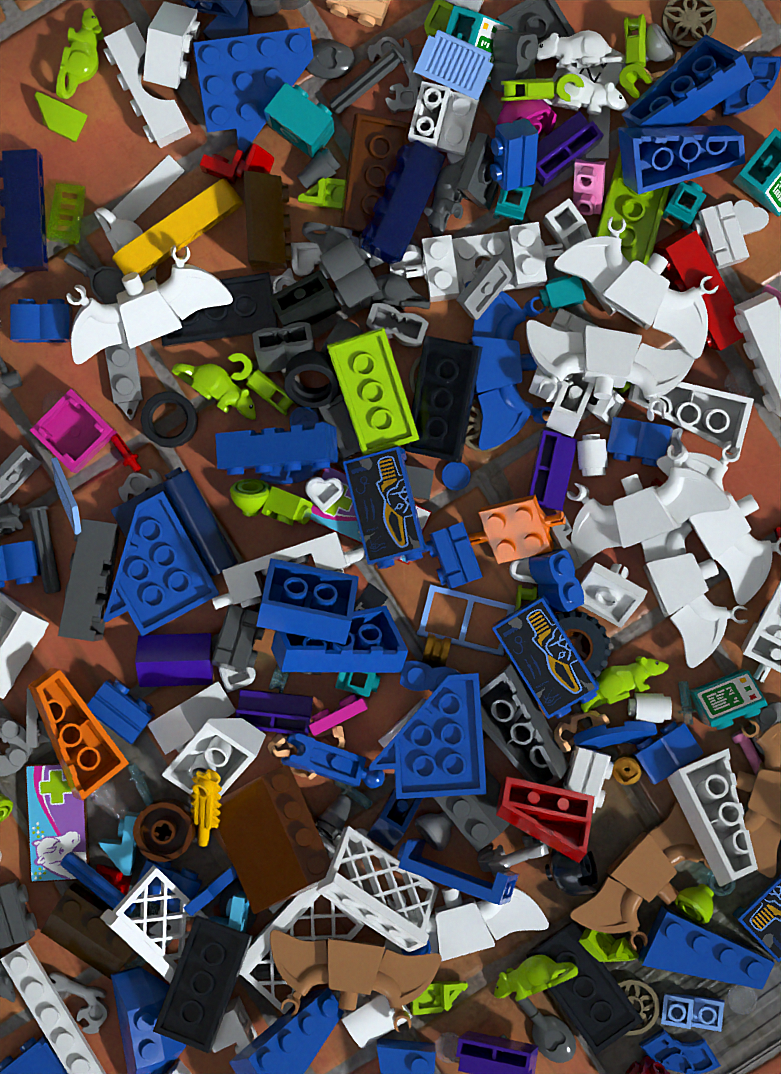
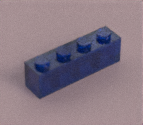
M419 140L401 146L396 155V160L398 161L396 167L385 180L386 190L373 208V212H375L373 220L363 231L362 238L364 241L361 249L389 265L402 261L446 158L444 155Z
M37 149L2 151L0 178H3L4 189H0V204L2 207H5V218H1V231L3 236H6L7 247L2 249L3 262L14 273L48 271L43 156Z

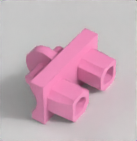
M576 159L573 204L582 215L602 214L606 162H588L582 159Z

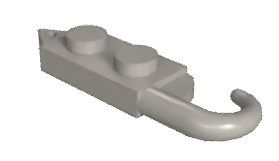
M126 337V343L108 346L105 348L113 403L118 405L130 420H133L140 401H143L144 397L136 347L130 349ZM130 409L133 410L132 414H128Z

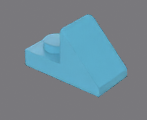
M128 812L124 819H120L118 837H122V840L101 839L98 842L123 875L130 876L135 869L137 844L133 836V827L137 816L140 814L136 812Z
M240 891L233 896V899H229L226 908V916H229V919L219 916H212L209 919L245 933L250 907L245 892Z

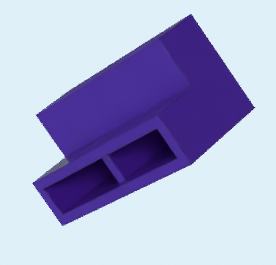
M579 111L538 142L535 178L542 187L572 166L576 159H581L600 144L604 134L594 121L589 123Z
M543 430L540 433L527 496L536 495L540 507L557 511L563 510L578 439L561 436L560 433Z
M211 633L138 635L135 665L139 687L213 685V643Z
M240 689L235 718L244 719L260 731L286 734L300 733L308 736L310 733L308 725L311 723L314 697Z
M466 1031L458 1038L456 1057H460L458 1071L469 1074H535L539 1046Z

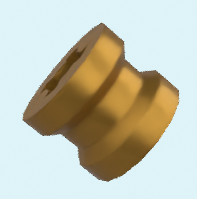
M428 633L422 661L427 663L435 661L439 666H445L451 638L439 639L434 634Z

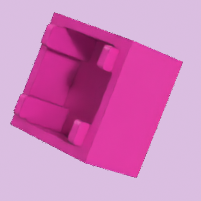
M70 389L29 430L74 473H78L110 441L111 437L118 433L73 389Z

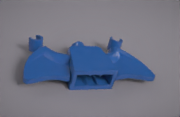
M471 281L465 283V288L469 285ZM501 291L480 318L473 321L472 337L467 340V343L483 347L474 395H478L476 397L482 415L478 439L479 450L483 451L496 447L511 439L523 428L530 415L533 416L537 424H547L548 422L543 419L542 413H551V407L534 408L532 403L522 399L519 394L517 384L522 382V371H534L537 369V364L531 353L520 354L519 341L513 340L515 328L520 323L526 321L525 317L533 318L545 311L546 308L537 311L533 307V302L540 299V297L530 299L525 303L524 308L521 309L512 297Z

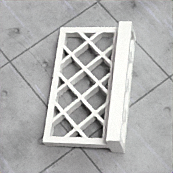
M348 826L343 829L326 878L319 881L316 891L408 953L425 946L429 938V934L425 930L439 887L424 877L398 868L400 863L398 859ZM349 839L357 844L360 854L351 855L348 846ZM371 855L379 858L383 870L375 872L370 859ZM362 858L367 872L366 875H358L353 860ZM346 863L351 879L347 880L337 873L340 864ZM392 871H398L402 874L405 886H397ZM385 874L390 890L382 892L377 879L378 875ZM369 878L374 895L364 891L361 880ZM416 886H420L428 892L425 902L420 903L415 889ZM407 889L413 905L405 908L399 891ZM392 894L397 908L396 911L387 906L384 896ZM415 910L418 918L417 926L410 922L407 911Z
M154 865L113 911L107 909L100 917L170 984L178 965L173 960L178 959L179 962L185 946V938H188L190 931L185 932L186 917L199 915L209 919L201 910L193 916H189L183 907L190 900ZM157 877L161 881V894L147 895L148 885ZM167 888L170 889L173 893H167ZM179 898L180 912L167 914V899ZM161 900L160 914L147 916V901ZM141 902L140 917L128 918L124 914L125 910L132 903ZM179 918V933L166 934V920ZM160 921L159 935L147 936L146 923ZM179 939L178 953L166 954V940Z
M317 887L292 897L250 943L239 973L283 1014L293 1006V1003L287 1002L281 1010L282 1003L275 997L274 985L287 983L284 980H274V959L270 945L271 931L275 929L286 933L290 929V935L294 937L293 925L298 919H310L311 936H295V938L311 941L328 939V937L352 940L364 926V923L332 901L331 914H314V902L321 895L316 891ZM335 906L343 913H335ZM310 907V915H303ZM335 917H348L356 924L348 934H335ZM314 918H331L332 935H315ZM270 951V959H263ZM270 963L271 980L258 981L250 974L257 964ZM263 985H271V993Z

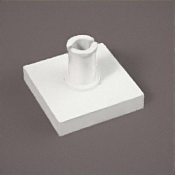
M595 562L580 582L584 593V604L581 606L621 628L644 600L647 590L626 579L629 571L625 566L621 574H618L622 566L621 564H613L609 570Z

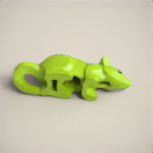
M87 8L82 14V27L78 32L73 27H69L67 37L71 47H64L56 85V95L61 99H68L73 96L78 84L90 80L98 70L97 45L98 40H103L104 34L102 33L98 18L91 8ZM65 75L68 76V83H67L66 88H65Z
M176 363L172 367L171 372L205 398L211 401L214 397L218 400L216 406L225 413L229 411L228 406L237 408L245 418L256 420L255 405L250 397V391L246 388L241 390L239 386L234 384L229 374L221 366L203 364L194 367L188 364Z
M638 656L635 659V663L604 668L601 674L596 677L599 683V690L595 691L597 696L581 704L582 711L586 713L600 705L612 704L630 697L629 691L635 689V692L650 689L649 685L644 683V681L649 676L663 674L669 665L657 659Z
M533 955L527 958L517 969L508 968L506 973L500 972L494 997L505 998L512 992H516L515 1000L516 1002L532 994L534 995L577 976L578 968L570 962L556 963L545 955Z

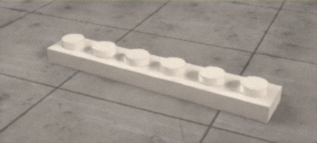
M26 942L3 956L0 961L67 1073L106 1074L29 943Z

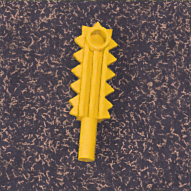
M207 769L204 773L198 770L196 776L192 777L195 784L191 786L194 791L191 796L194 800L190 803L194 807L190 811L194 824H198L197 843L202 847L209 844L210 829L219 826L220 820L217 816L221 813L217 809L221 806L217 801L221 799L218 793L222 790L218 785L221 778L216 771Z

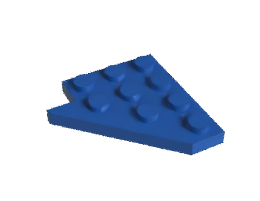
M310 27L193 42L206 132L235 129L238 149L245 153L267 122L264 112L265 108L285 82L291 87L295 84L313 59Z
M164 491L136 506L103 618L106 623L128 611L141 636H144L209 601L213 597L220 595Z
M479 673L448 675L369 765V771L395 769L396 799L487 794Z

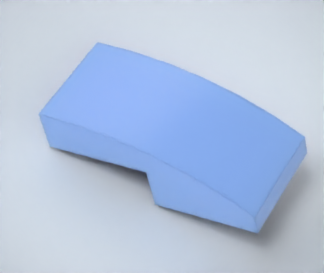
M664 994L661 1024L687 1029L696 1027L721 1032L725 1000L682 994Z

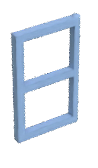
M430 585L420 627L417 631L418 636L427 638L428 633H430L426 632L425 628L434 592L468 600L459 639L451 638V644L501 657L504 656V647L501 642L498 649L464 640L474 602L508 610L506 616L514 612V605ZM434 634V635L436 636V638H439V639H444V638L446 637V636Z

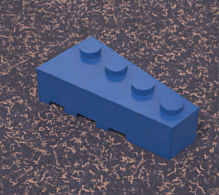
M705 34L621 115L628 128L686 126L755 78L744 54Z
M728 125L618 128L623 183L637 194L745 164L744 135Z
M326 422L315 423V428L313 426L292 425L288 431H285L284 428L273 427L261 429V433H256L255 430L215 434L217 469L227 471V475H243L244 469H255V473L273 472V467L284 466V471L302 470L301 465L312 464L313 469L330 468V463L338 462L337 429Z
M387 606L353 612L346 645L275 630L271 647L281 672L401 673L408 654V649Z
M662 905L647 935L648 943L646 946L643 944L638 957V961L642 966L763 990L775 964L768 955L703 924L694 922L688 917Z
M329 987L307 993L301 999L300 1008L294 1016H291L295 1009V1005L231 1059L229 1063L235 1073L304 1074L344 1014L343 1009L338 1008L339 1003Z
M385 1038L377 1039L381 1074H434L435 1043Z

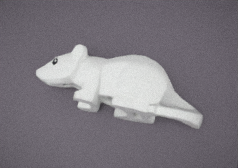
M590 30L578 32L570 37L560 38L557 33H552L549 38L538 44L536 59L556 58L559 60L556 64V69H567L571 66V63H576L578 69L600 67V64L609 62L626 64L624 54L609 47L600 34Z
M579 73L573 74L581 77L584 87H576L572 82H567L564 87L565 92L571 96V102L560 99L556 94H554L555 99H543L548 105L578 111L580 106L587 107V113L596 116L601 113L599 106H607L617 111L629 108L626 100L612 82H608L604 86L594 83Z
M101 207L94 212L115 253L143 234L142 229L136 223L118 219L106 208ZM157 266L140 278L142 283L150 280L156 281Z

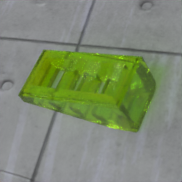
M56 183L47 230V239L49 241L79 245L86 192L85 186ZM62 192L77 194V199L62 198ZM61 203L75 205V210L62 209ZM59 216H73V220H61ZM58 225L71 227V231L58 230Z

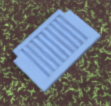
M437 30L435 37L428 36L413 72L478 100L494 64L489 62L492 53L441 30Z
M57 457L51 459L57 493L73 531L77 535L81 532L78 506Z

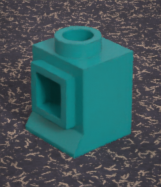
M687 181V183L680 182L664 209L662 218L666 219L668 215H671L683 222L682 229H687L707 196L702 193L703 188L693 181ZM682 194L695 201L691 209L678 203Z
M519 186L517 189L509 190L510 192L522 195L519 205L505 202L508 191L501 188L493 218L499 219V215L515 219V225H521L532 187Z
M565 275L548 280L544 289L539 290L542 306H548L549 313L556 312L560 308L567 309L583 304V301L586 300L580 277L575 275L571 278Z
M339 672L335 688L369 697L371 691L377 692L381 676L372 672H362L368 674L365 686L362 688L350 684L353 672Z

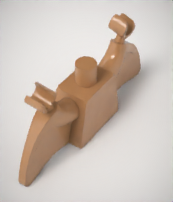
M751 717L747 718L753 724L751 728H744L740 723L739 726L744 736L757 738L755 742L764 750V762H760L756 776L739 770L735 787L750 792L747 803L749 809L743 816L746 830H749L758 867L757 871L769 878H773L776 875L777 849L781 840V721L774 723L762 732L759 730L756 719Z
M677 799L667 818L660 825L649 831V833L642 831L611 864L605 873L613 879L606 877L601 888L593 897L571 910L569 914L571 919L598 932L623 933L630 931L629 946L633 950H637L633 941L635 936L641 937L644 945H647L648 938L646 934L638 930L640 924L637 918V910L642 900L650 902L658 895L667 905L673 902L679 895V891L669 881L677 873L674 866L682 861L689 860L695 863L702 861L708 869H711Z
M275 929L270 933V945L274 963L284 981L294 989L293 994H288L281 1004V1010L287 1002H292L295 1005L291 1016L298 1012L302 995L306 996L308 991L315 985L329 983V989L340 991L338 1008L356 1010L358 993L371 995L372 990L386 996L390 1009L394 1008L395 1013L392 1016L395 1030L399 1032L397 1021L402 1018L407 1020L410 1029V1015L407 1011L403 1010L402 1006L418 998L427 989L434 979L442 960L439 953L402 955L386 949L384 953L385 946L382 944L328 937L327 952L326 940L305 941Z

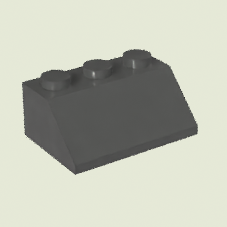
M486 766L487 794L433 797L477 852L487 846L510 825L507 821L496 816L501 785Z

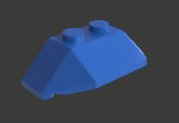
M140 966L111 974L127 1073L165 1074L186 1048V1044L153 1032L170 985Z

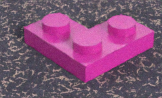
M353 693L341 699L339 702L340 706L335 711L330 713L327 708L313 715L314 721L308 725L313 735L315 736L368 709L365 697L362 695L357 697Z

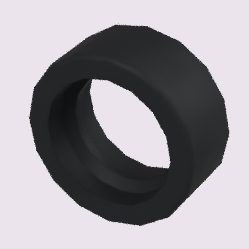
M305 351L290 359L286 365L284 389L287 396L294 403L303 407L317 408L329 404L337 396L340 384L329 355L319 351ZM313 370L325 374L330 380L323 387L307 388L300 385L295 380V376L300 372Z
M166 391L157 393L147 400L142 409L140 421L143 432L149 440L161 447L175 448L183 446L191 440L197 430L198 417L196 409L186 397L176 392ZM175 403L185 411L187 418L186 426L177 436L165 437L155 430L152 418L155 410L160 405Z

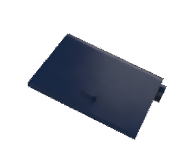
M178 467L165 474L166 481L111 509L114 518L127 539L137 504L164 491L210 576H215L221 573L222 570L238 563L188 469L182 471Z

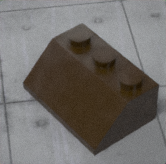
M244 171L247 249L250 266L253 271L287 269V261L292 260L291 243H286L285 233L291 231L290 214L284 213V203H289L288 185H283L281 176Z
M74 882L66 890L50 914L41 933L112 980L111 974L120 972L134 949L100 918L107 909L113 911V908Z

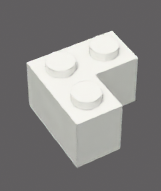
M166 1L163 2L148 27L144 81L177 89L182 79H187L190 70V62L186 61L187 53L191 51L193 39L197 40L201 23L197 21V9Z
M539 367L529 389V393L536 395L541 381L546 378L549 379ZM582 373L569 374L561 383H557V391L551 400L555 404L546 427L573 437L595 384L583 381ZM541 390L538 397L547 400L550 393L546 390Z
M218 681L147 725L165 755L174 749L180 753L208 719L227 718L235 713L236 709Z

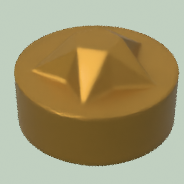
M622 754L615 760L612 774L619 783L631 785L639 780L643 768L634 755Z

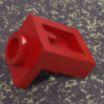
M237 149L232 163L228 164L229 160L223 156L212 154V157L203 154L199 165L202 172L219 179L226 178L229 183L235 184L237 177L242 178L244 175L245 156L243 151Z

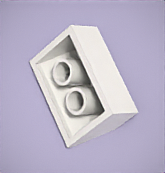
M1 591L0 698L4 699L8 691L13 687L23 666L28 662L35 646L44 636L49 622L35 611Z
M242 718L208 719L164 770L162 776L191 795L194 792L191 786L195 784L192 777L196 776L198 770L204 773L207 769L216 771L221 778L218 785L222 790L218 793L222 796L257 757L266 734Z

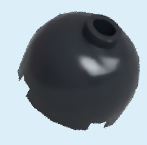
M552 849L549 856V864L545 866L546 875L550 882L554 881L559 890L571 896H582L597 891V889L592 887L593 884L598 883L597 867L592 851H588L578 863L559 851Z

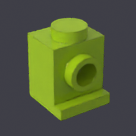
M272 486L261 513L293 526L294 521L305 525L310 520L311 508L314 503Z

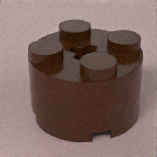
M173 798L155 800L144 808L137 816L133 827L134 840L141 853L150 860L157 862H167L181 856L192 844L196 834V824H194V819L191 817L190 808L183 802ZM164 823L169 825L168 829L172 831L166 836L162 835L163 830L159 828Z

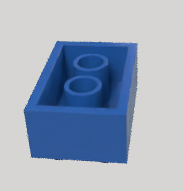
M270 558L256 626L346 645L353 618L359 576Z

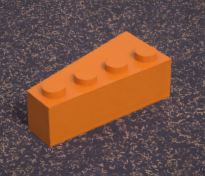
M50 668L28 685L73 797L83 801L128 765L129 762L60 669Z

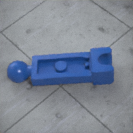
M292 733L287 737V742L296 747L297 754L283 757L281 762L284 765L303 769L353 787L360 786L362 779L367 787L375 789L380 787L385 780L383 770L369 771V766L364 768L366 757L316 741L315 738L300 733Z

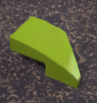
M435 0L424 22L427 37L429 35L435 37L437 30L446 32L454 5L444 0Z
M36 91L34 99L35 102L37 101L44 126H47V129L72 142H76L88 115Z
M322 178L306 193L300 194L298 202L328 209L342 210L345 180Z
M586 927L579 940L582 946L599 962L632 961L639 957L638 953L631 949L624 937L615 940L610 933L598 932Z
M466 981L431 982L418 998L410 1002V1013L412 1015L440 1013L444 1009L448 1012L462 990L465 991L467 989L468 983Z

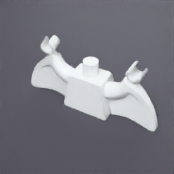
M613 216L608 219L607 227L611 231L610 236L594 237L579 242L565 251L555 261L554 267L557 270L586 280L599 294L604 292L600 298L601 301L647 330L652 325L653 329L672 336L692 358L697 359L701 356L708 332V315L702 295L705 293H715L719 285L713 290L707 291L704 288V283L706 280L711 279L712 276H706L702 279L698 288L692 287L684 292L669 289L670 281L661 276L668 261L657 253L652 254L646 265L636 259L630 264L621 253L622 239L619 238V234L626 227V222L623 218L621 221L622 225L618 230H614L611 227Z
M175 245L170 250L171 256L175 260V264L172 265L170 278L161 285H158L155 280L142 283L137 272L129 273L122 278L126 290L116 295L118 303L101 304L93 298L88 299L85 288L81 285H75L74 288L80 292L82 297L76 299L70 293H67L66 296L68 302L72 305L82 304L74 319L71 331L73 360L76 364H82L103 348L126 343V337L130 349L182 328L180 318L183 320L202 308L230 304L233 301L232 295L222 282L211 273L197 266L184 264L190 257V250L187 246H185L184 256L176 257Z
M529 320L526 324L527 342L532 357L541 371L549 378L543 379L536 391L537 396L541 390H546L550 393L546 402H550L557 391V383H561L569 374L582 373L583 381L595 384L594 397L602 400L611 398L613 387L624 388L626 381L639 386L644 393L645 399L650 401L647 418L653 421L654 410H657L661 413L662 419H664L666 403L662 399H658V397L667 394L680 384L695 360L684 349L662 350L644 343L640 345L642 335L586 325L582 335V331H558L535 320Z
M727 441L722 446V457L719 461L706 454L688 452V458L682 463V467L694 469L712 479L731 502L730 509L699 513L688 520L709 556L713 560L716 559L726 570L736 602L739 605H744L759 591L765 582L771 568L772 552L777 551L781 555V537L777 543H771L770 540L758 541L748 533L751 528L745 516L759 509L755 499L749 494L735 501L728 491H724L722 478L728 469L726 465L729 462L737 461L740 457V447L732 455L726 453V450L731 446V441ZM682 452L674 453V457L680 456ZM666 455L658 458L656 464L669 477L670 467H673V460Z
M671 444L668 447L667 454L673 460V467H670L668 480L660 487L656 485L643 489L638 474L621 479L627 496L615 500L613 505L605 506L600 504L595 498H589L588 487L574 483L579 488V495L576 496L573 492L567 491V496L571 500L582 502L584 506L575 519L571 535V545L576 550L581 564H584L604 549L619 546L626 548L682 527L681 524L696 514L730 509L731 502L712 479L694 469L683 468L682 463L687 460L688 451L682 445L681 455L674 457L675 449Z
M687 519L681 524L682 527L640 543L643 548L645 562H649L643 566L664 617L676 612L670 619L681 634L686 664L689 668H694L707 659L717 648L725 633L727 619H733L738 624L748 622V620L744 619L737 620L735 616L738 610L748 609L740 605L734 607L733 610H727V607L714 606L704 595V593L709 591L705 579L719 574L712 558L697 564L693 553L686 554L685 539L692 531V525Z
M447 887L441 890L445 905L435 908V915H430L425 932L429 934L430 953H438L439 945L441 961L494 947L493 936L497 941L515 931L545 930L549 927V923L536 902L517 887L514 888L511 901L503 905H496L483 899L476 902L475 898L462 900L459 890ZM399 891L406 908L408 906L406 905L405 896L402 891ZM386 895L390 908L397 910L395 902L391 901ZM415 910L407 911L410 922L417 926L418 918ZM386 938L384 953L386 949L402 954L401 947Z

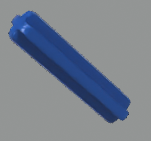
M73 852L67 853L60 864L64 869L113 909L125 897L121 891ZM132 903L125 910L124 914L126 916L133 912L136 907L135 903Z

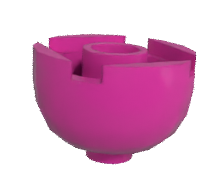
M543 99L506 101L498 116L497 125L507 122L513 123V121L525 118L539 131V138L544 132L547 135L550 134L556 123L557 115Z

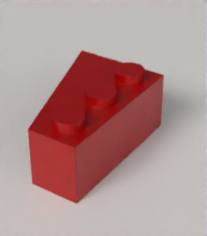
M506 777L500 788L496 816L579 863L587 853L595 796Z

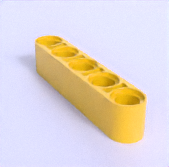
M223 178L122 247L113 255L112 260L124 275L137 272L141 278L171 257L170 250L174 245L176 246V252H178L235 212L244 201L228 180Z

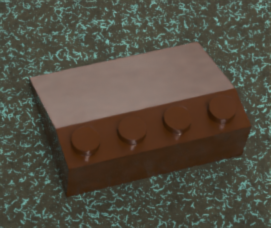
M285 765L264 774L217 800L221 804L217 808L221 812L217 816L220 820L218 829L254 914L318 886L320 880L326 878L331 860L290 766Z

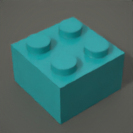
M285 82L264 110L267 124L312 159L335 134L334 122L331 117L332 112L323 104L318 102L315 105L307 99L309 95L298 85L291 87Z

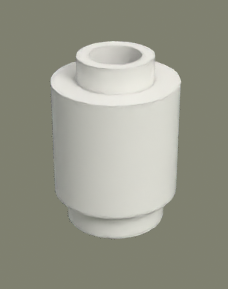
M600 434L583 435V441L577 442L579 470H582V477L606 475L605 468H608L606 439H600Z
M634 693L633 699H628V716H633L634 721L663 723L664 720L671 719V697L664 696L663 693Z

